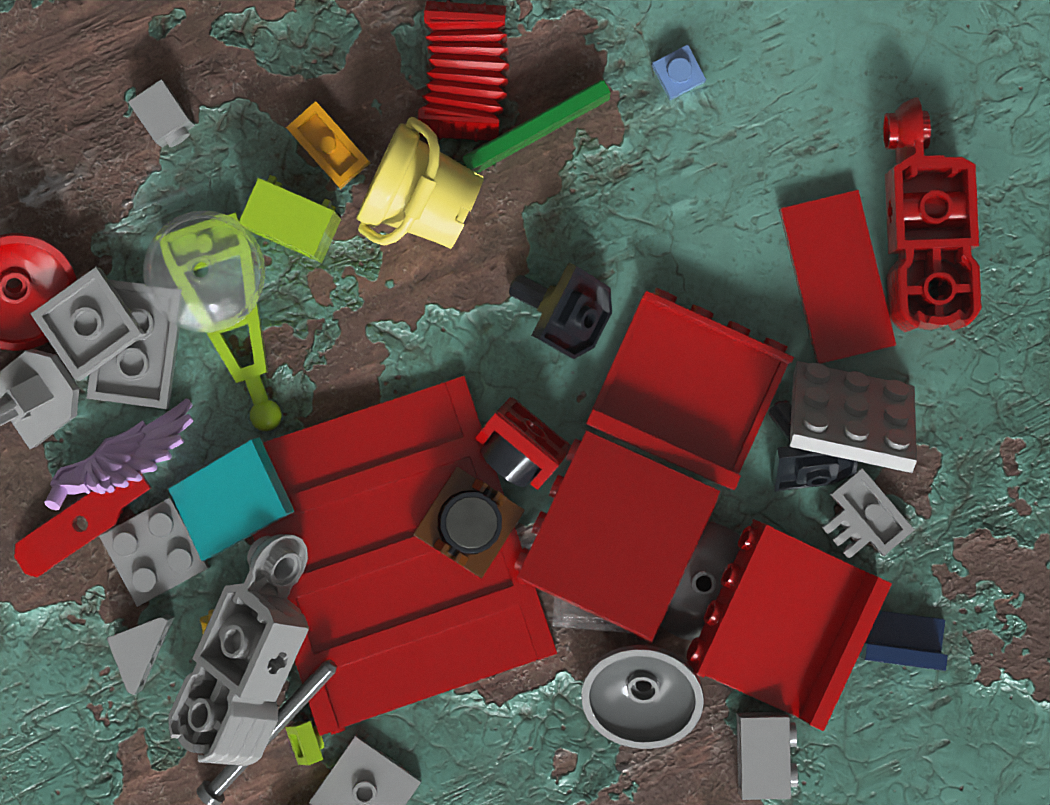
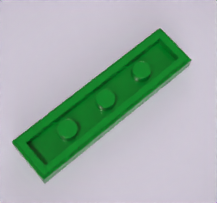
M599 80L463 156L464 166L475 171V173L485 170L609 101L611 91L604 80Z

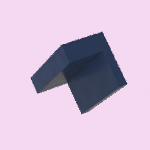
M880 610L859 657L868 661L946 671L948 655L941 652L945 619Z

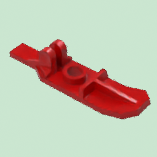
M140 473L142 476L141 481H127L129 485L126 488L116 487L113 492L105 491L104 494L94 491L90 492L15 544L14 558L23 572L30 576L39 577L115 526L120 514L124 512L123 508L152 488L143 473ZM79 516L86 518L88 522L86 530L78 527L77 519Z

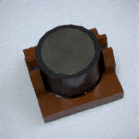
M456 467L413 535L482 578L525 510L485 482Z

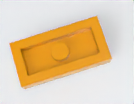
M316 101L286 127L340 190L370 164V161Z

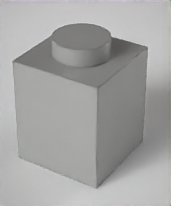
M162 79L128 101L155 143L162 148L167 144L169 147L180 144L190 135L188 130L195 126L169 86Z

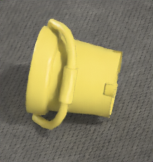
M410 117L406 125L401 123L396 128L356 217L361 222L358 230L372 242L384 246L397 242L408 232L451 249L464 227L463 223L468 212L472 210L484 176L475 173V171L441 153L437 135L433 130L417 118ZM419 132L427 139L428 144L420 140ZM382 223L396 229L392 233L382 235L375 232L370 226L375 228V226H379Z

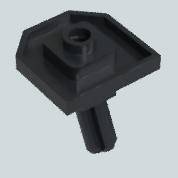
M571 263L567 264L556 288L553 286L547 288L523 275H517L510 285L509 295L536 308L542 314L531 336L572 359H576L595 348L612 314L611 288Z
M780 400L769 409V416L787 439V446L778 447L776 452L772 480L774 492L833 485L856 474L858 461L790 447L792 406L787 400Z

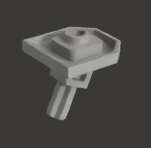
M30 349L22 353L0 371V426L11 421L29 449L37 447L77 416L79 387L57 355Z

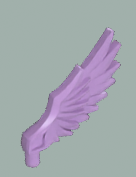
M185 399L147 425L144 421H141L117 436L105 438L98 449L83 461L61 467L50 483L52 489L45 500V505L52 510H59L67 494L75 495L83 492L89 494L91 490L100 494H104L105 491L111 493L115 490L114 486L126 488L129 485L127 481H141L142 476L140 473L156 471L158 467L155 463L170 460L172 455L169 450L184 443L179 433L194 422L189 414L185 415L193 404L189 399Z

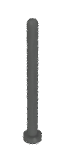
M330 659L324 661L278 710V722L268 744L336 673L337 665L334 661ZM227 765L212 782L204 781L197 788L198 797L206 805H221L225 800L224 791L248 766Z

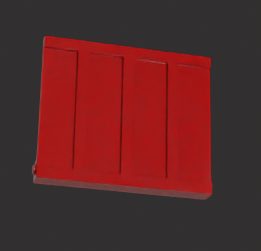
M465 376L263 442L293 506L294 512L253 534L254 540L256 541L264 536L272 537L280 534H292L303 539L308 552L305 570L297 583L292 586L287 597L305 615L309 630L295 659L302 684L324 661L330 659L337 665L336 673L309 700L320 736L327 733L333 735L346 730V726L557 654L536 588L527 583L523 585L517 579L519 571L515 570L514 567L522 551V546L515 527L482 578L413 535L456 467L461 468L504 495L497 472L490 467L480 452L484 444L482 445L475 439L482 430Z

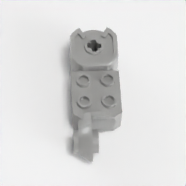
M295 535L264 536L256 540L250 547L247 555L250 571L243 584L225 585L192 658L197 664L193 672L185 677L169 713L171 738H177L180 744L190 752L204 753V755H198V761L201 763L248 766L261 759L278 722L276 700L309 630L305 615L287 599L292 586L297 583L303 574L308 560L307 546L303 539Z

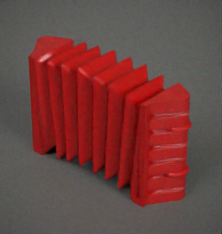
M449 0L446 2L426 1L424 23L431 33L425 38L426 42L430 44L427 46V51L432 56L428 58V63L433 69L426 73L427 78L431 80L425 84L429 93L422 95L423 101L427 105L418 109V120L428 125L439 140L442 138L474 140L475 142H478V140L492 141L499 137V119L496 115L503 113V107L498 102L507 98V93L502 90V88L508 85V79L503 74L509 70V63L503 60L504 57L509 55V50L502 45L507 41V34L502 32L505 30L506 6L487 5L485 2L482 4L454 3Z

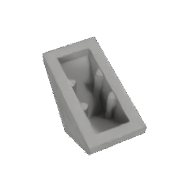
M166 614L107 638L128 693L136 695L143 690L175 617Z

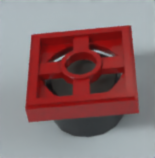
M510 397L495 412L475 438L482 445L484 444L480 452L485 461L499 475L520 487H526L532 480L530 484L537 490L558 468L571 447L567 441L513 397Z

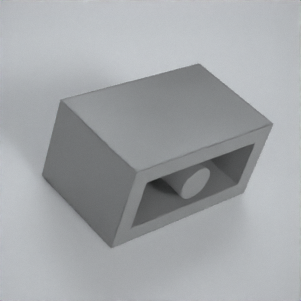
M785 712L736 713L738 794L741 799H791V787H797L798 785L797 764L790 763V747H796L797 745L796 723L790 722L789 716Z

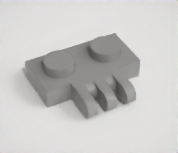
M859 468L856 474L847 478L830 493L842 510L826 522L822 528L827 534L834 531L839 525L844 528L832 540L837 546L841 545L849 537L854 540L843 551L847 558L852 557L869 542L882 556H885L914 531L913 527L863 468Z

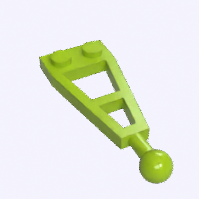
M235 212L161 238L160 242L174 280L179 288L183 289V295L235 382L245 381L253 402L250 410L252 425L260 431L275 429L281 422L282 412L275 402L268 399L260 375L268 373L252 255L243 227L238 223L240 220L238 213ZM238 256L246 311L215 322L187 274ZM248 325L254 364L242 368L222 333Z

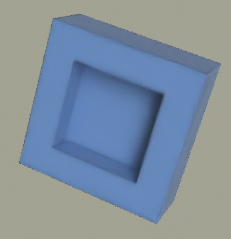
M689 45L662 57L651 65L669 100L706 82V78Z

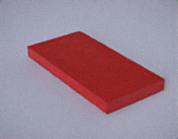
M859 190L780 208V217L816 363L822 364L896 346Z

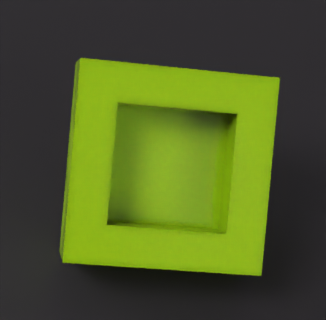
M299 721L285 727L298 765L309 766L324 760L321 749L324 748L323 738L319 735L317 727H312L311 721Z

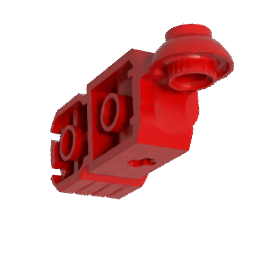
M913 97L903 102L894 113H886L883 123L886 150L895 149L896 166L885 174L888 254H898L899 259L893 264L886 275L888 312L890 320L904 333L916 328L932 330L946 325L954 331L969 325L982 308L980 266L971 254V250L979 246L976 164L963 157H945L944 155L924 156V149L929 148L931 140L930 115L928 111H922L919 98ZM929 283L933 284L932 290L937 288L938 297L932 298L928 292Z

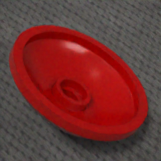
M24 233L0 235V349L27 350L49 342L31 313L77 281L73 267L67 257L52 243L34 235ZM12 278H17L21 281L20 285L16 288H10L6 283Z

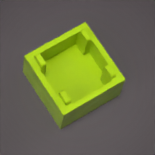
M270 175L267 181L258 178L238 223L249 232L322 263L341 221V218L335 212L336 207L331 205L332 202L330 200L324 199L322 205L283 189V184L277 182L275 176Z

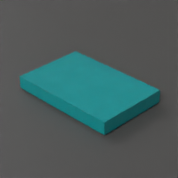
M260 437L251 439L168 489L201 561L218 555L294 512L293 506Z

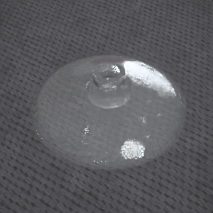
M195 211L174 218L154 236L144 259V284L155 308L171 323L191 331L215 332L239 323L256 306L265 285V260L256 238L248 229L238 223L239 221L218 212ZM204 262L208 266V273L206 276L199 278L194 273V267L198 263Z

